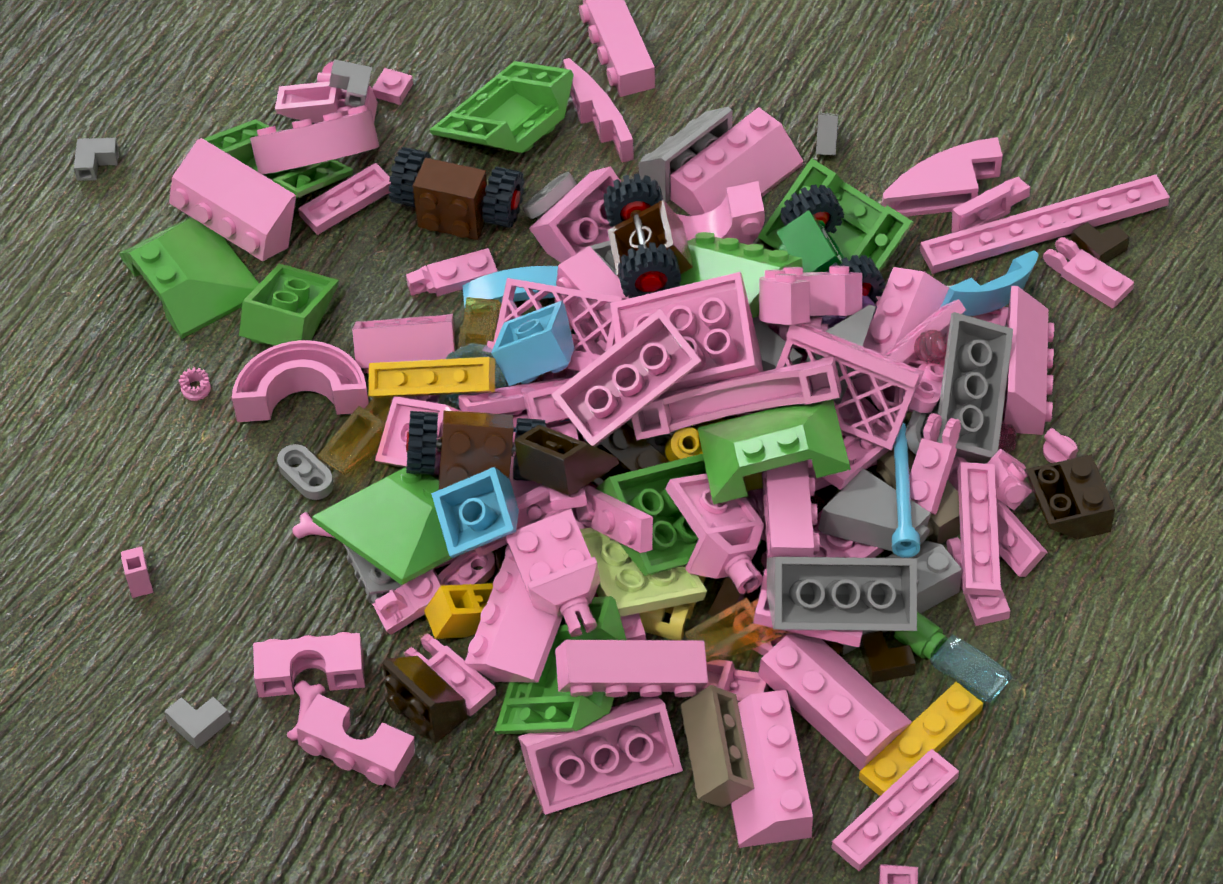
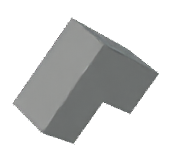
M334 59L329 86L347 90L345 105L355 107L365 105L372 67Z
M818 114L816 154L836 155L839 114Z
M116 138L77 139L74 161L77 181L97 180L98 166L118 165L119 148Z
M181 697L164 711L167 722L196 749L230 722L228 710L214 697L210 698L197 710Z

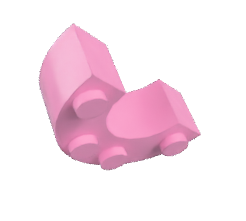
M366 105L347 109L349 115L342 116L341 111L323 115L324 121L312 124L311 118L292 122V129L277 132L275 126L258 129V136L250 138L258 172L260 174H267L298 168L380 147L371 110L367 111Z
M756 181L727 188L726 197L721 205L710 212L695 216L676 214L683 222L687 241L695 238V235L698 233L711 232L715 234V237L723 239L736 238L739 240V243L752 244L760 234L765 222L759 182Z
M829 266V272L803 273L802 267H784L783 270H765V276L759 278V320L763 322L795 325L810 322V316L853 315L862 309V273L849 272V266Z
M290 341L264 350L251 359L241 370L232 391V402L237 422L271 420L272 411L278 402L286 396L300 391H312L326 396L334 404L337 415L370 412L366 381L357 362L343 350L318 341Z

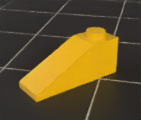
M493 583L441 585L424 609L435 639L463 638L476 634L481 621V612L487 605L493 589Z

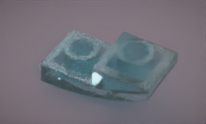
M953 634L930 659L935 669L960 681L961 685L971 694L989 703L994 700L1013 678L1011 673L989 656Z

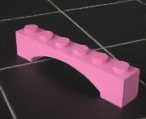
M829 357L664 392L631 419L636 440L669 434L684 427L735 414L786 405H807L840 398L842 389L835 358Z

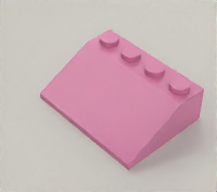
M741 272L610 303L615 343L657 310L661 309L702 360L700 365L665 392L763 372L759 343Z

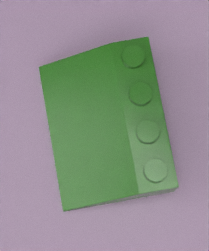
M701 232L696 234L695 238L687 241L693 268L681 274L680 286L741 272L752 318L759 316V278L765 276V270H783L784 267L803 268L802 258L788 255V252L785 250L772 251L764 249L763 245L760 244L747 245L739 243V240L736 238L723 239L715 237V234L711 232Z
M703 454L611 476L596 488L653 517L651 551L639 553L618 542L644 576L685 566L694 551L699 538L665 489L670 479L706 474Z

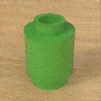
M918 611L917 631H895L894 638L904 646L910 645L911 650L919 657H927L930 660H934L942 652L948 640L943 634V629Z

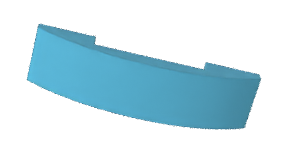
M1033 250L1013 259L1006 275L981 286L975 280L969 278L949 287L941 307L959 299L966 308V311L962 314L976 316L993 312L1008 305L1011 286H1019L1021 289H1024L1039 254Z
M530 266L502 270L479 277L462 285L465 314L497 311V303H502L507 278L556 286L558 266ZM516 287L513 301L530 299L524 288ZM548 293L542 299L554 298L553 293Z

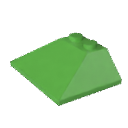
M514 61L433 126L430 132L432 135L518 153L527 152L543 135L551 133L555 129V125L565 118L574 74L571 69Z
M254 119L206 137L204 140L258 172L250 138L258 136V129L270 126ZM333 159L262 175L295 194L297 200L351 176L353 169Z
M811 158L761 230L758 238L774 249L780 250L778 246L783 243L777 231L785 226L780 217L782 215L781 208L786 207L784 205L785 201H792L791 195L795 192L797 195L801 194L800 189L804 187L810 190L811 185H817L818 188L820 185H825L826 188L829 187L843 209L844 218H841V226H835L837 231L834 234L829 232L843 256L847 257L849 261L852 255H857L859 258L861 255H866L867 258L870 257L879 272H881L914 222L888 205L884 207L845 183L835 172Z
M192 217L119 253L120 258L135 277L142 275L162 301L166 319L181 339L242 308L243 300L259 285V282L226 240Z
M833 399L807 405L780 406L698 428L714 505L748 496L744 476L801 461L812 460L816 478L851 470Z
M407 467L312 516V522L401 585L452 559L448 553L431 494L439 490V480L428 474L406 473Z
M612 596L594 597L591 604L588 605L597 623V627L589 633H586L581 619H578L582 635L571 637L563 616L539 682H509L495 727L496 733L518 734L578 731L610 713L614 697H607L605 692H593L592 695L586 697L583 695L573 697L571 692H558L555 649L565 640H626L617 603Z

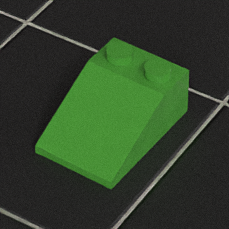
M279 263L243 300L239 336L249 338L254 343H266L274 346L290 341H311L338 287L339 280Z

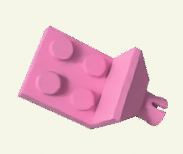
M394 396L375 461L397 467H407L406 441L407 432H409L410 411L438 413V440V437H442L443 411L460 410L444 404ZM436 447L434 474L439 476L441 452H437Z
M707 473L670 479L665 490L699 538L685 569L687 572L716 579L730 577L740 594H745L746 591L751 593L761 585L763 576L752 564V559L758 548L764 523L747 498L742 497L714 505Z
M568 509L519 528L515 533L505 536L533 607L557 617L560 615L564 616L571 637L582 635L578 619H581L586 633L594 630L597 627V623L588 605L591 604L600 584L598 564L595 556L591 557L572 510Z

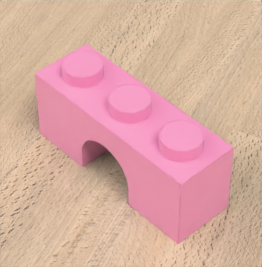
M340 632L335 635L320 637L307 635L298 639H268L264 642L253 643L254 680L259 698L294 694L295 678L300 672L310 668L320 669L326 673L330 691L365 688L364 657L360 633Z
M317 694L297 727L298 745L313 756L322 755L333 760L338 767L350 771L353 769L364 774L371 782L377 785L386 784L395 788L415 754L414 736L382 722L376 733L370 738L363 740L353 739L346 734L351 725L350 708Z

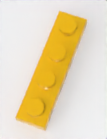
M492 357L369 363L368 396L373 398L495 392V358Z
M955 682L859 771V779L881 796L928 751L933 749L935 752H939L982 711L983 702L958 682Z

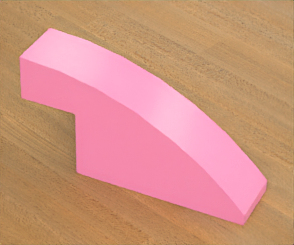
M998 137L958 145L918 163L902 174L886 189L882 197V206L886 207L888 205L905 217L952 212V209L961 203H965L978 196L977 179L1000 177L1002 152Z

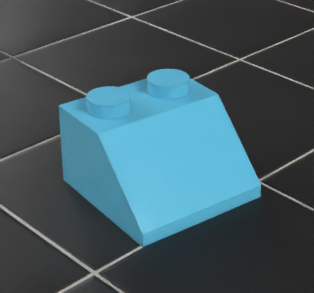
M563 301L503 323L491 353L509 386L520 382L521 384H528L543 373L549 371L557 373L569 365L575 348Z
M496 467L431 493L451 558L515 533L517 530L519 508L510 479Z

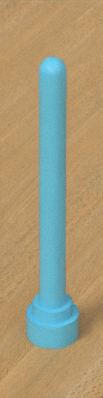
M904 423L894 444L898 528L893 533L891 539L893 553L899 557L908 558L917 555L921 547L920 535L912 527L908 443L905 435L907 427Z

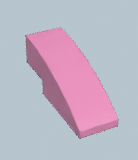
M330 81L280 86L275 111L277 114L293 119L305 120L311 118L312 123H319L324 121L323 115L341 111L342 116L349 115L347 109L355 106L345 105L347 90L330 87ZM369 86L365 105L367 111L371 110L373 121H375L378 102L371 86Z

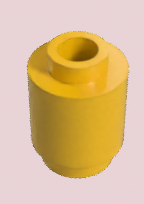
M691 427L677 430L665 445V454L670 462L703 453L699 433ZM682 442L685 443L689 447V449H686L683 446Z

